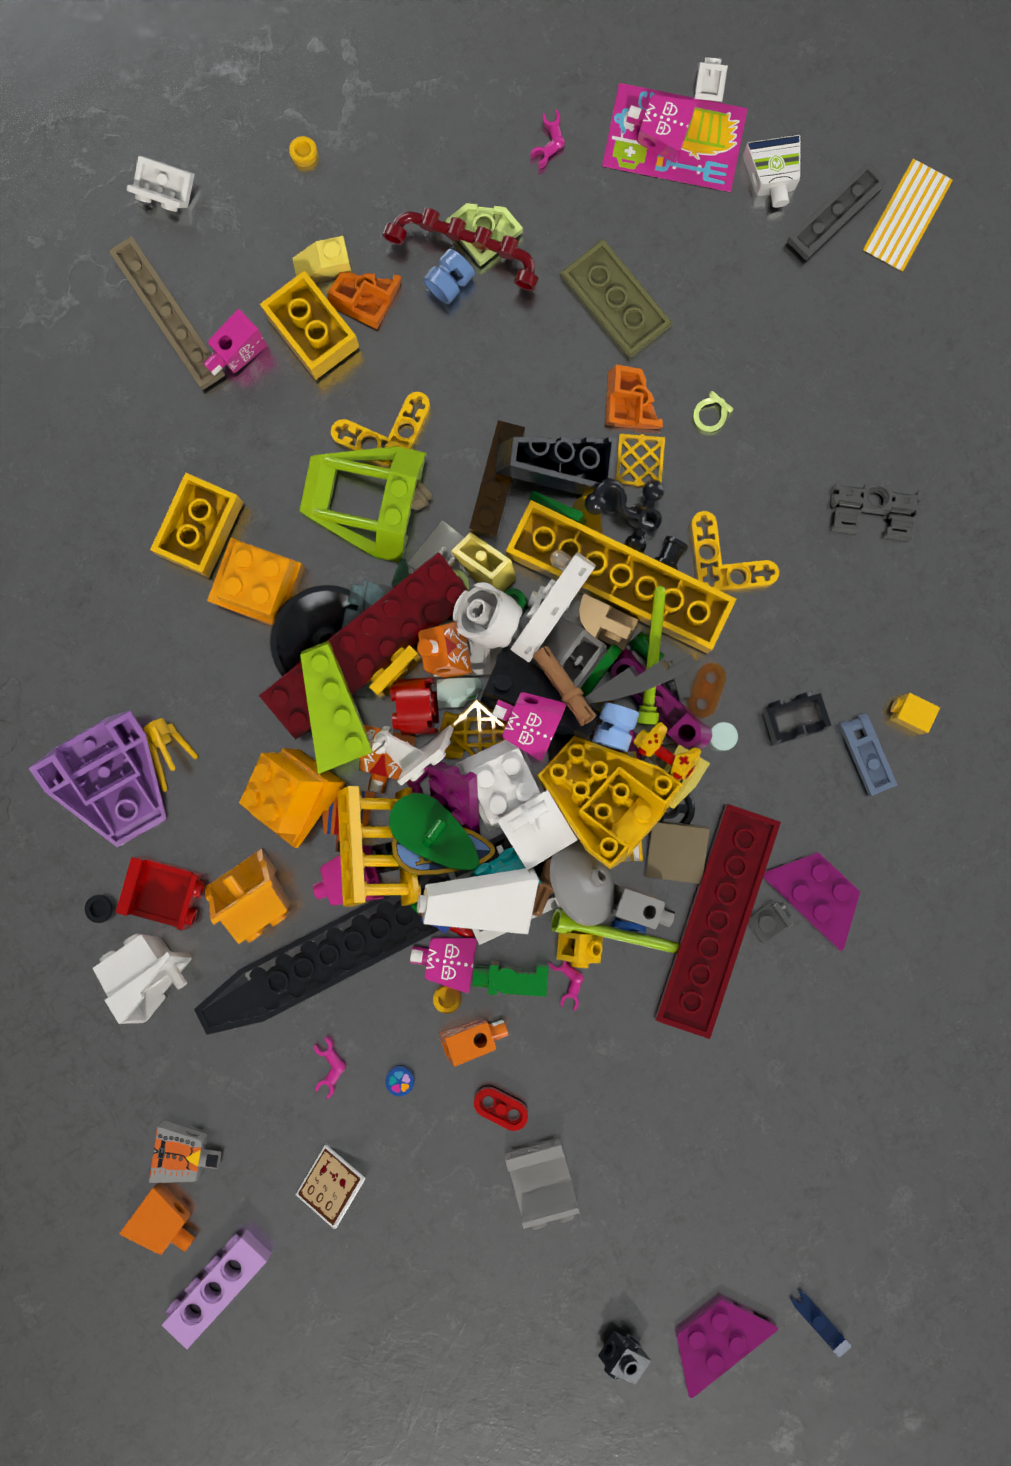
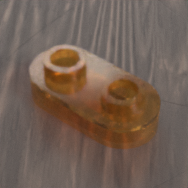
M707 663L697 673L690 693L691 696L688 699V709L697 718H706L712 715L717 708L726 682V672L721 665ZM707 673L715 675L714 683H709L706 680ZM699 699H703L706 702L705 709L697 707Z

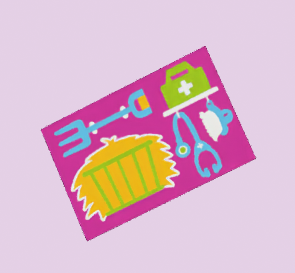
M619 83L602 167L731 192L748 108ZM652 95L697 102L677 163L669 161L637 142L640 126L626 122L631 105L647 110Z

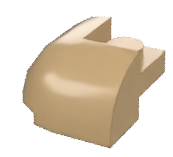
M586 594L582 597L579 614L580 621L585 630L595 638L610 645L615 644L624 651L640 621Z

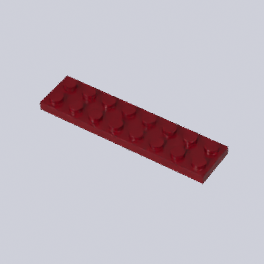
M439 552L434 554L325 641H329L351 695L368 683L379 669H385L393 663L390 659L401 647L406 649L409 645L413 647L418 643V633L420 630L439 626L453 615V610L459 596L465 590L469 591ZM300 661L259 694V697L295 740L311 728L303 669Z
M725 804L704 867L703 877L698 886L655 1016V1021L707 1039L711 1038L781 824L780 821Z

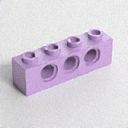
M247 1229L240 1237L235 1234L224 1246L227 1250L221 1258L216 1255L204 1268L207 1271L201 1280L195 1277L184 1290L187 1293L184 1299L180 1302L176 1298L164 1312L167 1318L161 1326L186 1349L194 1343L268 1261L271 1252ZM228 1261H238L241 1269L233 1270L229 1266ZM209 1282L218 1283L221 1291L215 1292L211 1290ZM189 1304H197L201 1308V1313L192 1312Z

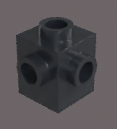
M615 1331L598 1354V1357L605 1365L604 1371L615 1380L621 1378L633 1385H636L651 1362L637 1339L629 1334L624 1337Z

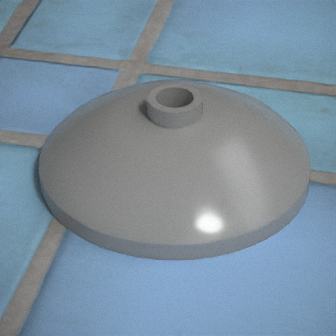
M575 841L555 853L550 863V879L553 892L561 908L572 920L584 926H594L604 922L612 911L615 898L614 882L609 868L587 852L580 841Z

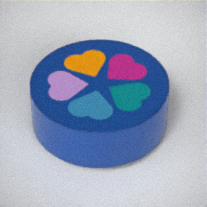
M396 1066L387 1074L386 1088L392 1095L405 1096L412 1090L415 1078L409 1068Z

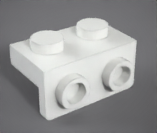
M138 156L133 185H127V191L135 193V199L147 203L155 200L161 202L162 208L177 212L178 208H188L195 174L143 156Z

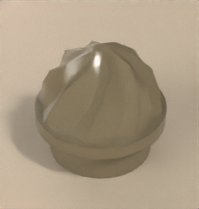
M417 481L411 508L415 510L427 507L429 505L428 501L433 498L429 490L420 481Z

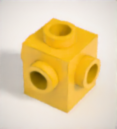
M580 931L567 932L566 934L559 933L556 959L572 962L571 966L577 968H588L589 963H601L603 937Z

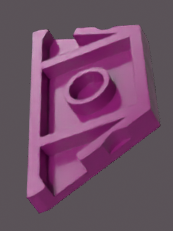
M441 761L434 766L430 764L428 766L430 796L442 804L462 827L480 835L477 775L471 771L465 776L459 774L461 772L459 767L449 766Z
M819 852L785 863L777 868L766 870L763 879L839 951H842L846 944L860 891Z
M720 1296L679 1328L675 1333L688 1396L691 1399L778 1331L776 1324L770 1320L766 1321L754 1315L752 1311L744 1307H738L732 1301Z

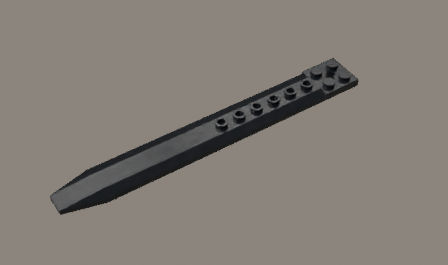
M505 833L489 840L495 848V853L484 863H489L499 857L497 846L502 845L504 850L513 848ZM545 860L534 866L538 877L542 872ZM462 870L455 872L456 877L463 875L469 871ZM448 873L419 876L418 881L421 885L420 895H424L425 885L451 881ZM384 895V898L373 900L239 969L200 1003L194 1011L206 1035L264 1022L436 933L439 929L432 925L424 924L421 921V916L413 910L411 904L402 906L401 895Z

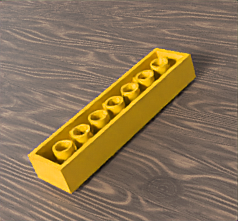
M530 500L506 549V557L557 581L578 552L596 564L578 592L597 599L651 626L655 588L663 586L666 589L662 632L707 654L713 650L736 602V598Z

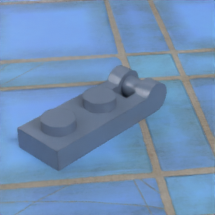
M864 712L857 715L855 720L850 722L845 720L838 723L839 730L845 738L868 795L873 796L897 786L898 784L868 715ZM861 729L865 737L857 740L854 732Z

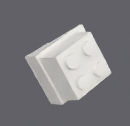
M507 740L456 763L461 771V775L465 776L470 771L477 775L478 808L488 832L500 827L497 822L499 818L545 791L537 778L538 776L527 753Z
M134 934L123 942L125 946L116 952L113 950L106 953L99 959L101 963L93 967L108 997L105 999V1002L119 1024L144 1023L149 1020L166 999L164 993L172 983H174L177 990L187 984L181 972L192 959L190 954L171 952L161 937Z

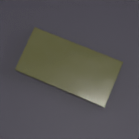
M604 239L600 240L560 272V277L629 360L672 327L673 322Z

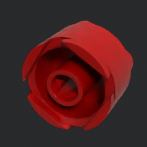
M433 677L399 679L397 684H391L392 702L396 701V713L392 714L393 729L399 730L402 736L438 733V729L433 728L434 723H439L437 691H432L430 685L436 684Z

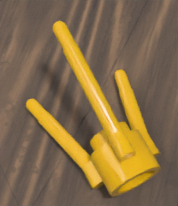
M160 718L150 722L143 729L147 735L150 752L162 791L166 792L167 785L156 747L160 748L171 771L175 770V766L165 746L172 740L171 735L193 759H197L198 755L176 731L173 723L167 725L165 720Z

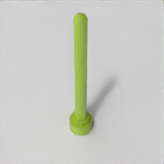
M663 586L656 587L654 591L646 670L659 662L666 589ZM656 686L644 691L643 705H640L639 711H637L640 713L637 723L658 724L659 713L656 712L657 707H654Z
M556 909L551 921L552 931L562 934L575 930L670 953H677L679 948L677 942L601 924L594 926L581 925L572 920L563 909Z

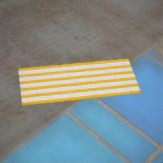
M913 159L863 250L903 272L953 180Z

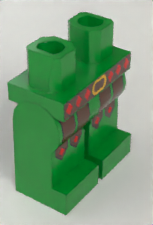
M492 960L490 966L475 965L473 987L488 988V995H497L499 991L504 994L547 997V961H537V969L518 968L512 963L500 965V960Z

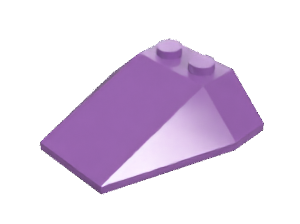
M131 710L109 716L57 745L29 767V770L45 793L116 847L121 846L167 819L147 736Z

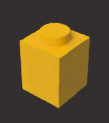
M906 693L894 700L890 709L893 712L890 720L920 735L929 733L940 707L912 693Z

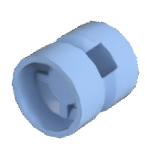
M604 702L600 714V719L603 722L596 726L592 741L612 749L628 752L632 739L629 732L635 729L640 713L617 704Z

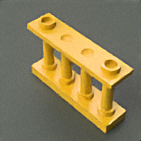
M347 786L337 792L343 907L357 906L365 903L366 896L401 895L402 906L418 902V897L421 894V885L417 875L408 873L398 866L393 855H365L362 851L363 838H393L389 826H363L360 815L362 809L392 810L394 804L399 799L412 794V788L407 787L396 792L395 798H362L359 795V786ZM365 867H399L400 884H367L364 881L363 869Z

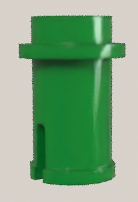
M641 631L629 643L633 646L631 649H636L647 661L649 639L647 637L649 635H645ZM661 651L659 661L665 656Z

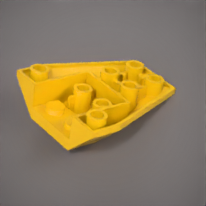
M573 736L537 777L545 790H548L560 812L587 852L610 870L632 853L662 818L683 786L682 783L658 766Z

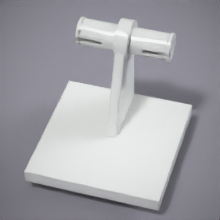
M449 725L424 746L417 749L392 736L393 729L390 730L391 727L384 726L375 735L372 749L373 751L377 749L375 751L376 754H382L385 750L401 767L402 773L397 782L403 785L409 779L412 782L424 773V768L431 763L434 766L445 757L446 753L444 751L451 743L449 739L454 729Z
M545 790L497 820L527 871L577 841L576 836L548 790Z

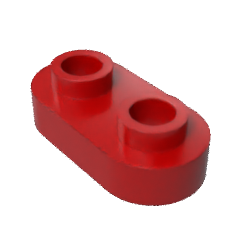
M493 1087L481 1088L474 1097L476 1112L507 1130H520L528 1121L527 1108L521 1101ZM490 1096L494 1102L492 1105L487 1106L483 1103V1099ZM510 1110H517L519 1116L515 1119L510 1118L508 1115Z

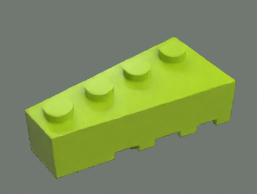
M327 641L302 651L300 655L317 770L318 774L373 753V746L330 642Z

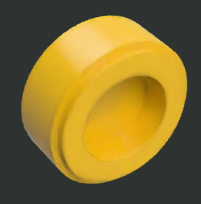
M299 136L290 143L289 153L292 161L297 166L308 167L316 161L318 151L315 142L311 138Z
M444 985L439 986L433 995L435 1008L445 1014L455 1012L462 1000L459 990Z

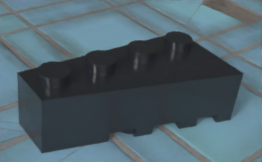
M513 437L498 445L495 473L587 496L594 492L596 485L600 481L607 478L613 479L617 437Z
M510 646L502 648L480 700L486 707L494 710L498 700L515 706L520 693L523 692L562 702V697L543 670L510 650ZM589 705L595 712L596 717L591 722L581 726L573 712L566 706L554 736L568 742L573 736L588 741L600 712Z

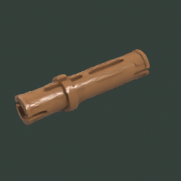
M548 646L537 650L533 658L562 697L561 701L569 707L581 726L591 722L596 717V714L582 696L584 694L583 691L573 684Z

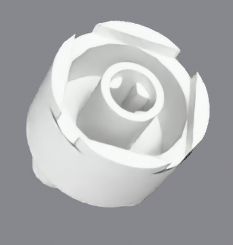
M484 582L474 584L475 588L470 591L465 590L459 596L453 610V620L457 622L458 628L456 629L458 633L485 648H504L508 646L522 615L521 606L511 596L491 584Z

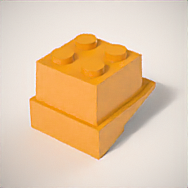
M230 538L207 601L272 626L273 620L281 606L297 593L306 567L300 562Z
M282 748L280 753H261L239 804L292 847L298 848L321 814L329 809L337 797V792L343 789L346 782L329 770L318 774L316 761L302 750Z
M262 848L205 887L211 922L215 925L221 921L238 944L245 939L248 943L252 942L263 933L262 930L266 928L267 924L270 923L273 927L287 917L286 914L289 912L288 908L292 902L275 876L276 867Z

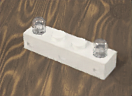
M562 550L552 552L550 556L551 564L563 573L557 582L551 579L542 592L546 595L542 604L539 605L536 602L526 616L531 620L525 629L518 624L511 640L515 643L510 650L527 662L531 661L534 653L540 648L596 566V564L578 552L573 558Z

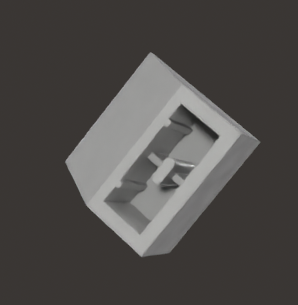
M560 617L540 646V648L545 646L550 648L576 687L579 686L607 647V645L585 629ZM532 658L530 662L543 670L537 661Z

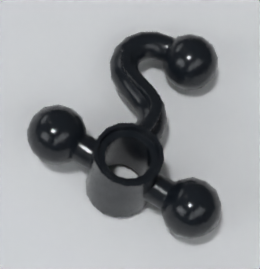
M607 478L600 481L596 485L594 492L587 495L584 505L586 510L595 515L604 512L607 507V500L604 495L607 490H612L614 492L616 511L620 516L627 518L631 526L635 527L634 533L625 540V545L640 553H644L647 544L644 538L645 532H655L662 522L661 513L654 508V505L664 495L665 489L663 484L654 479L647 481L642 489L645 497L644 503H637L632 507H627L625 490L618 480ZM647 512V519L642 523V517Z

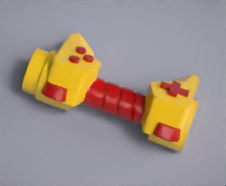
M662 722L656 724L650 732L644 729L640 731L634 740V744L637 746L640 754L647 757L656 755L672 766L671 773L677 780L683 779L685 781L692 774L696 767L695 763L700 757L701 749L692 748L677 756L673 755L672 752L662 746L667 733V727Z

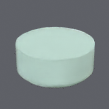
M721 722L711 728L712 738L710 744L713 748L726 751L733 748L737 743V730L730 723Z

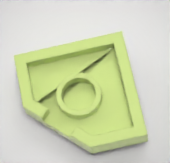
M466 203L445 220L446 223H449L451 217L460 218L466 222L465 229L476 232L478 226L488 228L493 233L491 238L502 242L503 236L517 238L523 233V227L506 207L501 206L487 208L478 207V204ZM459 241L479 266H482L497 254L488 249H477L471 243Z

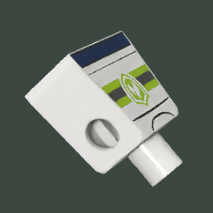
M800 135L748 142L743 159L756 195H771L772 206L775 208L787 205L789 203L788 192L794 191L800 180Z

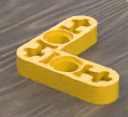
M422 392L409 394L388 438L346 419L338 420L332 425L331 436L338 446L349 451L363 450L362 442L369 437L377 441L376 448H382V444L385 443L384 447L413 449L430 412L429 399ZM418 400H422L424 409L417 410L415 414V419L419 420L417 423L410 418L413 413L411 403H417ZM403 424H410L414 428V433L409 438H403L398 433L400 426ZM348 427L349 434L357 437L356 446H353L354 440L348 436L340 439L337 431ZM390 460L374 461L389 469L392 464Z
M708 511L698 512L693 517L690 523L697 580L703 582V579L708 574L707 567L701 569V565L708 566L716 563V567L712 566L710 569L711 576L717 577V581L713 583V588L722 592L771 586L777 581L779 569L770 560L722 565L716 517ZM701 518H704L706 523L711 524L706 529V536H713V539L697 540V538H702L703 536L702 527H697L696 525L700 522ZM701 546H711L714 549V557L709 560L703 559L699 554ZM763 567H766L767 571H772L773 575L768 578V581H765L764 576H756L753 578L754 583H751V571L749 568H753L752 573H759L763 570ZM735 569L743 571L745 574L744 583H733L730 573Z

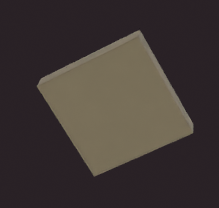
M658 821L650 833L645 877L700 884L704 872L709 827Z

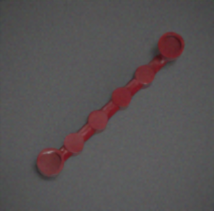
M425 208L423 214L412 211L404 212L396 217L393 223H387L382 236L387 241L397 245H402L407 235V231L403 227L406 224L413 223L426 231H436L445 234L451 240H462L471 243L477 249L491 250L505 259L519 260L523 263L524 270L519 269L517 271L514 283L522 289L535 290L539 278L534 274V259L525 250L517 248L519 241L514 237L503 236L502 242L491 238L493 233L488 228L478 226L476 232L466 230V222L460 218L451 217L449 223L440 221L439 212L431 208Z

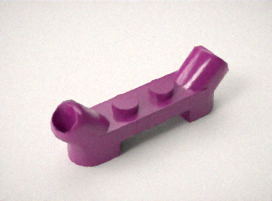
M625 648L624 651L621 650L622 652L609 668L612 679L632 665L639 675L646 671V668L628 648ZM663 684L656 686L654 707H657L656 712L659 713L658 722H662L667 727V734L683 747H689L690 749L699 748L701 750L705 748L712 738L711 728L700 721ZM644 691L631 695L640 705H643Z

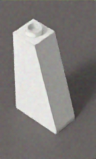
M525 868L425 885L424 895H419L417 912L421 913L423 923L429 925L528 934L539 879L534 869L531 868L527 871Z

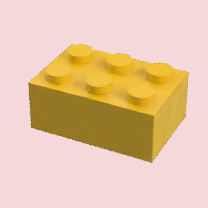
M305 270L260 303L265 317L315 380L359 348L356 335Z
M185 472L150 550L161 558L209 578L244 502L238 495Z

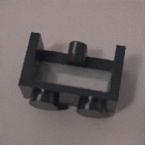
M811 691L795 696V701L785 703V700L782 699L768 704L769 708L763 712L771 737L772 746L826 731L831 726L821 693L812 695Z

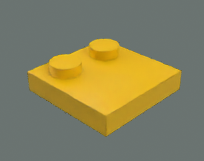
M410 645L406 649L401 647L391 657L390 660L393 663L386 670L383 668L379 669L371 678L373 683L369 687L383 701L390 694L391 684H397L399 679H405L422 661L419 654Z

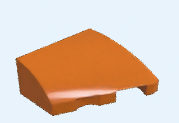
M340 272L327 292L328 301L335 310L377 329L400 287L402 277L393 275V279L375 278V274L371 273L356 275L351 272Z
M616 364L608 371L605 425L635 429H660L663 427L662 418H657L652 405L655 400L652 393L646 387L647 380L642 369Z

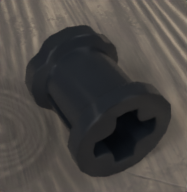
M666 536L664 539L666 543L659 557H655V560L677 570L678 567L676 565L683 551H687L688 545L675 537Z
M392 842L371 846L376 855H393ZM378 867L376 870L377 874L399 870L400 868Z

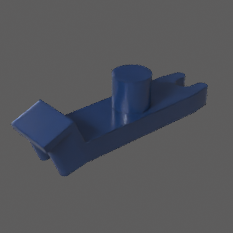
M799 1290L798 1293L802 1297L801 1301L791 1297L794 1307L840 1358L852 1345L805 1292Z

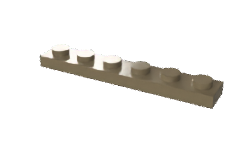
M130 236L109 250V253L201 390L224 377L225 374L222 369L214 376L203 365V362L212 354L134 238Z

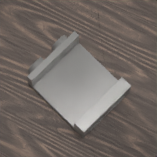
M560 1139L505 1154L507 1169L511 1175L522 1216L523 1229L529 1227L531 1230L541 1229L547 1225V1222L554 1220L566 1222L575 1218L574 1215L580 1214Z

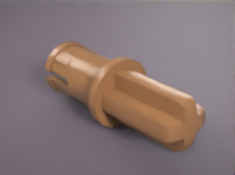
M551 859L545 860L539 876L541 883L537 887L532 912L534 916L542 915L550 894H554L550 879Z

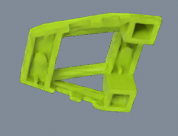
M385 447L313 455L310 457L299 511L370 555L403 563L408 536L406 535L417 480L421 481L426 453L403 447ZM393 460L390 469L354 462ZM338 470L387 480L378 520L329 510ZM339 524L376 532V542Z

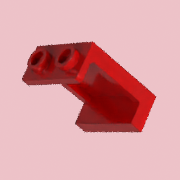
M139 856L131 857L115 913L125 916L134 915L177 927V930H186L189 925L192 926L197 916V909H194L196 899L201 898L204 891L205 882L202 881L203 874Z

